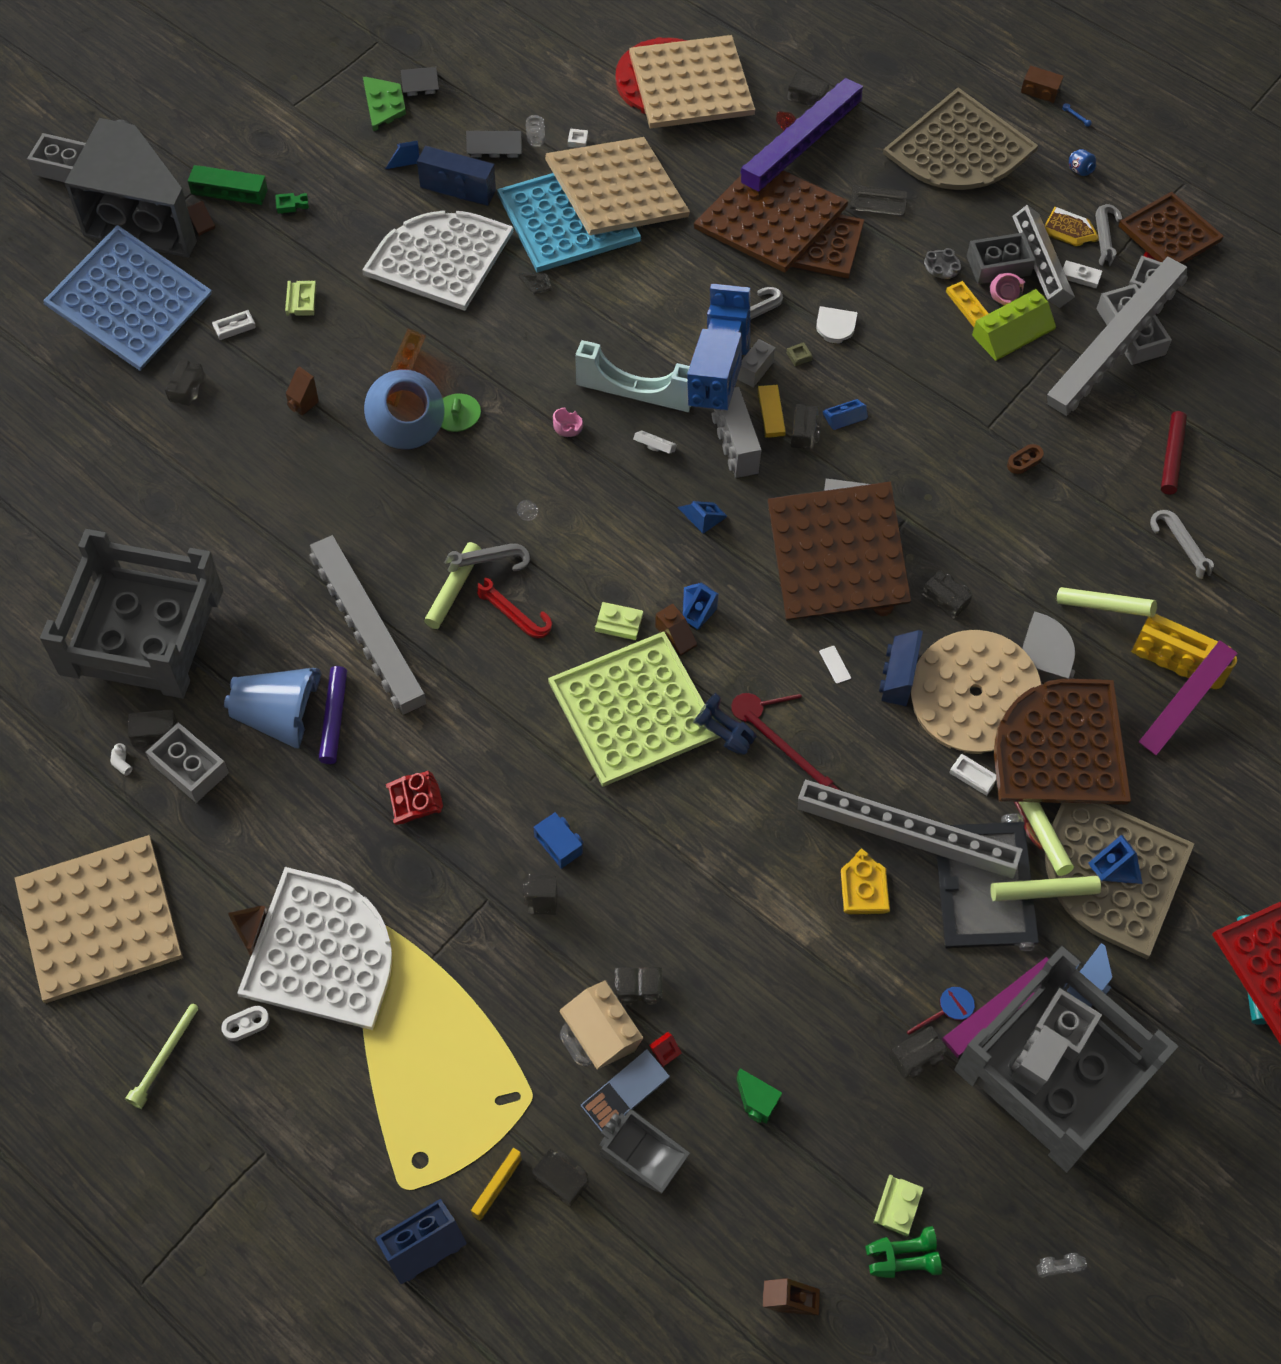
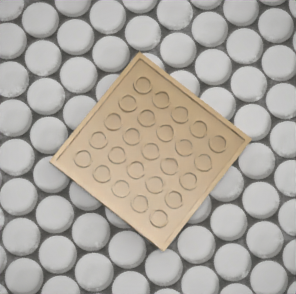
M732 35L629 48L630 58L650 129L755 115L754 104Z
M644 137L546 153L545 160L589 235L689 216L690 211Z
M149 835L15 877L40 993L45 1004L183 958L152 840Z

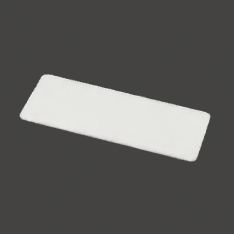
M835 646L819 651L835 683L851 679Z

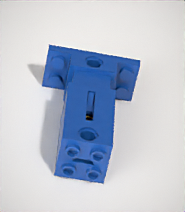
M711 284L707 329H702L687 373L688 406L728 410L742 365V355H746L750 351L749 287Z

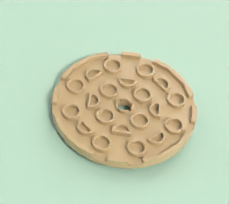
M960 631L945 636L932 644L919 659L911 689L913 710L924 730L940 744L969 754L994 751L998 726L1008 708L1024 692L1032 687L1041 685V681L1031 658L1019 645L1010 639L989 631ZM970 688H981V695H972Z

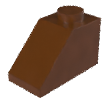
M298 367L286 391L288 407L294 412L297 411L302 416L319 402L314 376Z
M674 604L656 613L655 627L660 633L665 632L679 656L697 646L686 618Z
M788 1278L764 1281L763 1307L784 1313L819 1315L820 1289Z

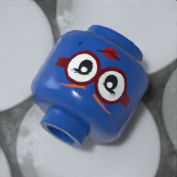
M1084 149L1074 151L1069 157V168L1080 176H1087L1096 168V157Z

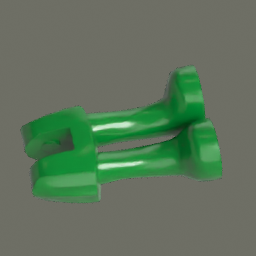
M933 1226L924 1228L920 1237L915 1239L890 1242L885 1237L865 1246L867 1256L887 1255L888 1261L869 1265L870 1275L895 1278V1272L906 1270H926L932 1275H942V1265L938 1252H932L919 1257L895 1259L897 1254L936 1251L937 1240Z

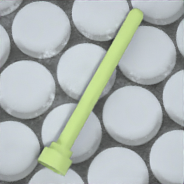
M191 1004L140 1085L135 1087L134 1090H130L125 1100L131 1105L142 1109L146 1103L147 1090L198 1011L196 1004Z

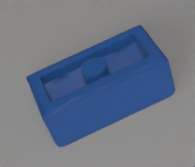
M858 399L823 411L824 417L833 430L868 418L866 405Z

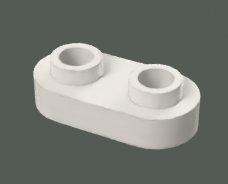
M253 1006L227 1017L222 1023V1032L230 1041L241 1040L264 1030L269 1024V1015L265 1008ZM257 1017L262 1018L259 1023H254ZM234 1027H239L236 1033L231 1032Z

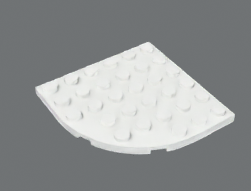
M436 211L422 214L403 222V226L397 230L393 229L384 237L363 268V275L465 311L513 234V227L463 211H456V213Z
M285 867L237 992L238 996L373 1030L388 987L392 968L391 943L380 914L366 897H363L354 888L343 882Z

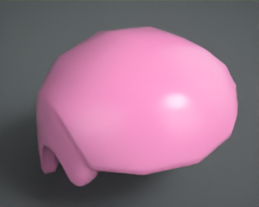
M560 408L553 414V427L557 434L561 436L574 437L581 432L583 420L577 415L576 411L569 413L566 408Z

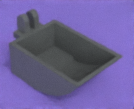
M631 1109L626 1115L621 1114L619 1116L617 1113L613 1114L601 1132L605 1137L599 1144L602 1147L600 1155L634 1180L660 1193L665 1190L690 1154Z

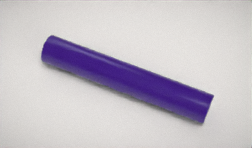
M334 666L330 669L319 761L324 764H334L337 760L347 679V669L341 666Z

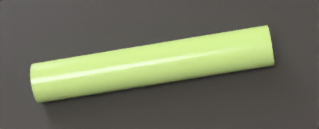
M469 542L462 553L481 550V548L477 544ZM474 564L459 567L457 571L450 573L424 619L426 625L434 629L440 627Z
M1063 587L1057 593L1058 604L1154 617L1157 610L1156 600Z
M1019 802L1057 875L1064 876L1070 873L1074 866L1040 803Z
M1098 876L991 884V897L993 901L1100 894L1101 883Z

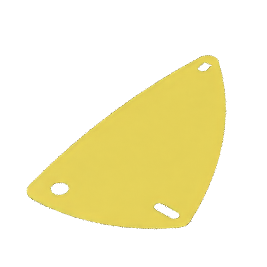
M386 926L392 949L391 975L373 1030L363 1028V1035L377 1113L396 1181L402 1188L414 1190L452 1175L490 1150L520 1119L530 1105L533 1093L510 1049L475 1001L426 953ZM513 1092H518L521 1095L520 1100L504 1105H497L495 1103V1098ZM417 1152H424L429 1158L427 1166L422 1169H417L412 1165V1157Z

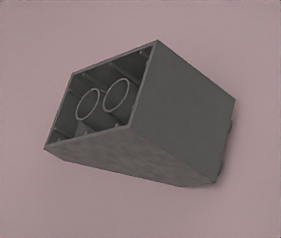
M99 118L65 181V186L83 236L103 240L118 225L154 251L189 258L197 240L182 187L135 125L125 120L113 121Z

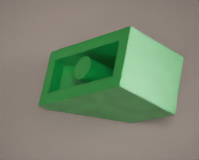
M740 1068L736 1080L745 1112L749 1113L748 1116L758 1123L762 1121L767 1124L781 1099L782 1092Z

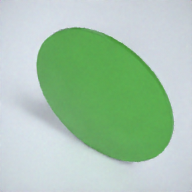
M452 394L443 398L444 418L441 428L447 431L458 432L469 429L478 421L481 408L478 401L472 396Z

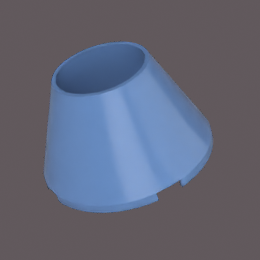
M395 370L384 374L372 384L365 399L364 414L369 429L381 442L397 449H413L426 444L439 431L444 418V402L436 385L426 376L411 370ZM396 391H411L422 400L424 414L417 420L410 422L398 420L388 410L386 401L388 397Z

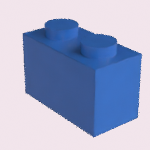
M555 812L534 826V837L562 869L583 854V841L577 833L573 834L566 819L564 817L560 818Z

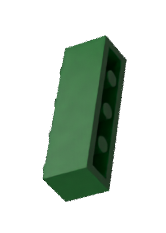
M194 165L188 178L191 194L262 205L268 190L264 175Z

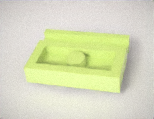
M288 281L286 316H289V314L314 315L316 281H296V283Z
M602 602L595 632L636 640L643 611Z
M889 1175L873 1223L908 1236L923 1187Z

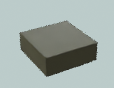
M805 343L787 348L786 351L794 366L812 361L813 358Z

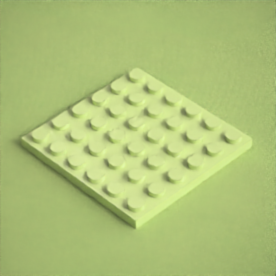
M665 632L548 678V682L602 787L720 738V736L693 723L705 704Z

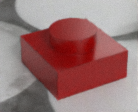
M669 1032L649 1045L656 1060L662 1067L682 1053L674 1037Z

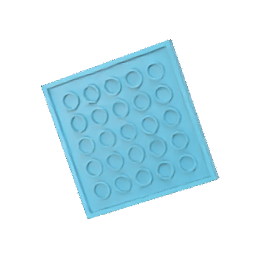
M554 173L497 189V194L537 273L641 241V235L636 227L589 235Z

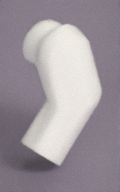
M118 743L112 749L110 761L117 770L127 776L133 768L125 762L126 746Z

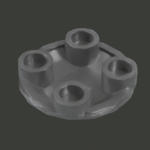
M950 248L929 251L924 261L927 271L941 279L955 277L960 272L961 264L954 255L955 252Z

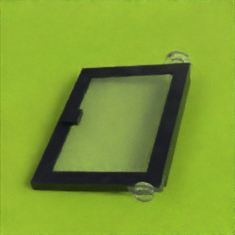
M1021 814L1004 815L1001 817V823L949 825L1023 850L1013 879L937 855L945 948L1020 945L1021 951H1031L1034 949V945H1038L1034 899L993 901L991 897L992 883L1031 880L1024 828L1025 823Z

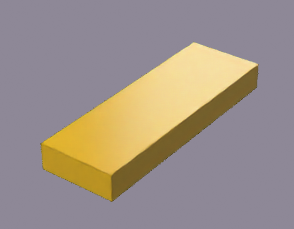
M963 281L947 287L946 293L973 327L976 320L989 314Z
M778 385L758 386L765 437L785 436Z
M515 1148L511 1150L471 1209L472 1216L477 1220H482L522 1161L520 1151Z

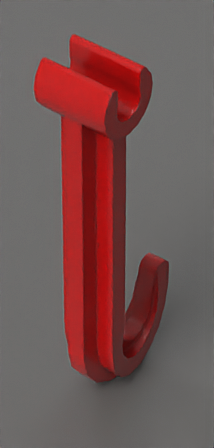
M484 578V587L478 583L477 594L479 598L489 600L527 635L534 638H543L551 632L552 621L545 612H541L540 617L546 623V626L538 627L493 587V582L489 578Z

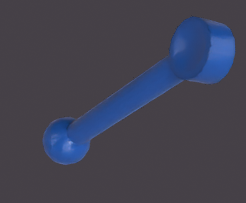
M1069 104L1063 105L1062 109L1064 111L1072 113L1083 121L1086 127L1091 126V120L1083 118L1071 109Z

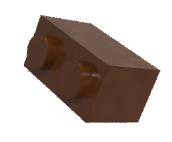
M1030 65L1023 81L1021 93L1054 103L1064 76Z

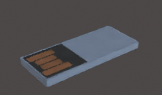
M645 1050L583 1102L581 1107L602 1132L613 1114L617 1113L619 1116L621 1114L626 1115L630 1109L633 1110L666 1082L670 1076L651 1053Z

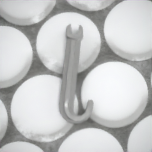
M1105 204L1097 209L1095 215L1101 250L1099 263L1103 265L1104 261L1107 260L1109 266H1111L1116 256V250L1112 248L1107 213L1114 214L1117 222L1122 220V215L1115 206Z
M765 287L758 290V296L772 294L774 296L751 306L750 320L781 305L783 301L781 291L774 287Z
M1160 510L1154 513L1150 521L1154 533H1159L1160 530L1156 521L1159 519L1164 520L1196 567V576L1203 579L1205 571L1210 576L1214 567L1213 561L1205 558L1178 516L1168 510Z
M506 544L461 554L452 551L448 554L444 563L451 562L447 571L455 572L459 567L520 556L523 562L514 565L512 568L513 571H519L528 565L530 556L527 549L522 545Z

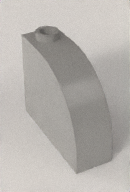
M1034 611L1022 649L1033 661L1040 681L1045 683L1051 680L1073 679L1075 670L1072 669L1075 658V647L1070 634L1055 619Z

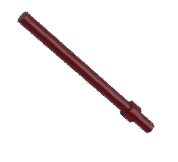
M750 710L744 715L751 724L819 784L839 790L834 785V781L828 776H823Z

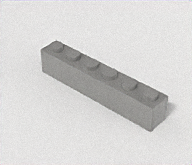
M1026 205L1012 217L1019 233L1024 232L1035 257L1034 269L1047 300L1060 308L1075 296L1039 213Z

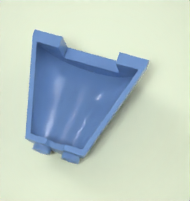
M306 668L233 677L230 684V696H226L224 707L228 708L229 717L294 748H299L305 731L302 722L310 691H317L322 673L318 668Z

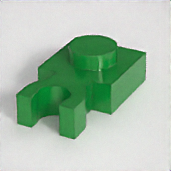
M294 193L275 195L278 214L296 212V208L309 209L307 193L294 196Z

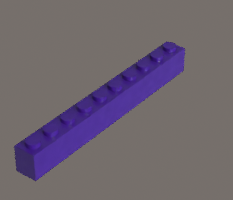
M847 78L838 83L768 146H765L752 160L743 165L740 172L741 183L759 192L861 102L863 86Z

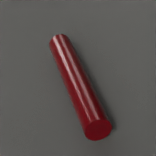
M1181 411L1173 412L1170 419L1160 489L1162 493L1168 495L1176 493L1178 487L1187 415Z

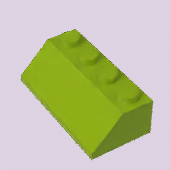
M1035 289L976 320L972 336L996 361L1053 331L1056 325L1048 301Z

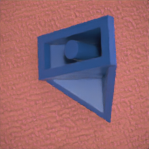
M418 141L397 144L398 148L385 169L417 164L419 158Z
M693 501L689 505L677 507L702 533H705L727 517L713 502Z
M703 583L684 587L683 616L686 618L687 623L696 629H700L717 610L719 594Z
M1120 835L1088 862L1101 881L1143 884L1137 853L1123 835Z

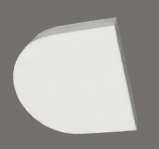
M820 306L816 330L824 337L825 341L841 343L843 340L852 337L857 312Z

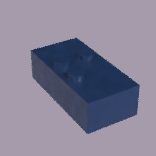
M429 146L424 147L417 160L420 188L487 206L496 192L495 168L492 163Z

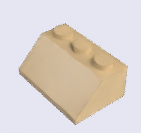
M606 981L587 988L559 1011L597 1070L635 1052L643 1039V1036Z

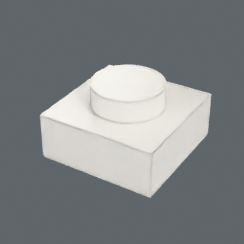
M570 129L568 147H586L588 130Z

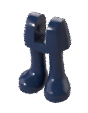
M714 693L702 707L693 723L726 741L724 744L725 748L745 755L750 748V744L754 742L757 736L744 722L739 723L723 713L719 708L721 697Z

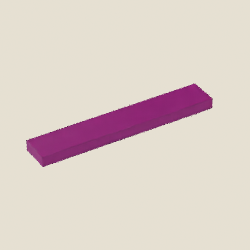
M1219 640L1138 743L1156 756L1237 655V652Z
M1047 957L942 1038V1041L957 1058L963 1054L967 1045L983 1028L986 1029L1043 969L1049 960ZM1030 997L1014 1013H1016L1030 999Z

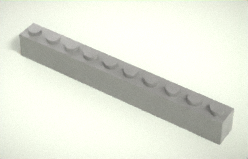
M1167 257L1049 391L1047 394L1049 406L1066 416L1078 407L1079 401L1083 397L1088 396L1092 386L1101 381L1105 371L1114 366L1119 355H1123L1128 345L1138 338L1140 331L1144 327H1148L1152 317L1156 313L1159 314L1166 301L1173 298L1179 286L1182 287L1186 283L1188 276L1185 265L1170 257Z
M333 535L311 544L312 553L309 556L313 565H318L320 568L318 573L321 579L328 582L327 589L330 595L336 596V605L340 612H345V621L349 628H354L355 632L353 634L358 644H363L365 657L367 660L371 659L374 663L372 668L376 676L380 675L382 677L381 684L386 693H391L392 697L390 699L394 708H399L404 715L425 705L424 692Z
M806 779L798 797L799 810L1011 879L1014 878L1023 850Z

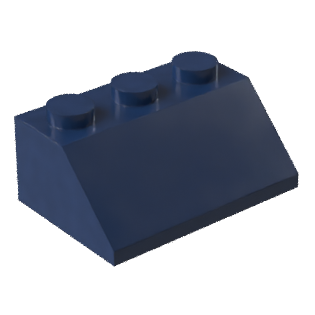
M917 630L895 636L893 644H888L886 656L890 657L889 662L884 663L882 674L886 675V679L881 680L879 692L883 693L881 701L907 706L913 686L923 631Z
M441 1199L375 1238L400 1285L414 1279L417 1274L435 1266L440 1260L458 1252L461 1247L467 1244L456 1221Z

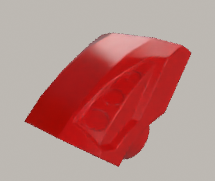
M430 771L403 776L386 784V788L389 789L395 817L393 822L396 825L404 824L435 812L440 813L443 803L439 785Z

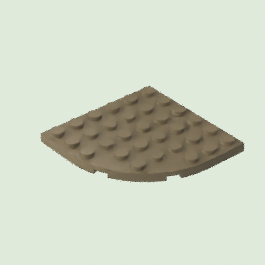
M958 87L885 147L883 154L910 175L924 183L945 189L965 190L987 186L1003 179L1038 150V145Z
M1061 803L1052 827L1071 860L1074 869L1067 875L1058 876L1045 853L1046 870L1049 879L1097 876L1088 862L1120 835H1123L1137 853L1143 884L1100 880V894L1057 897V899L1070 916L1092 934L1148 959L1194 843L1106 804Z

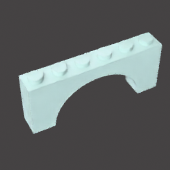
M581 340L576 352V385L689 412L691 407L688 406L687 373L690 366L677 363L674 371L667 376L660 378L639 377L624 372L609 362L604 356L600 344Z

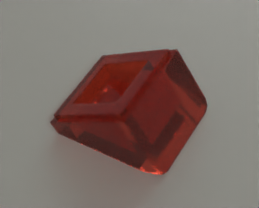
M777 112L776 122L783 130L790 127L796 120L792 113Z

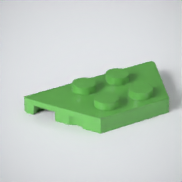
M363 77L373 131L378 129V125L384 122L389 124L394 119L406 114L401 85L399 83Z

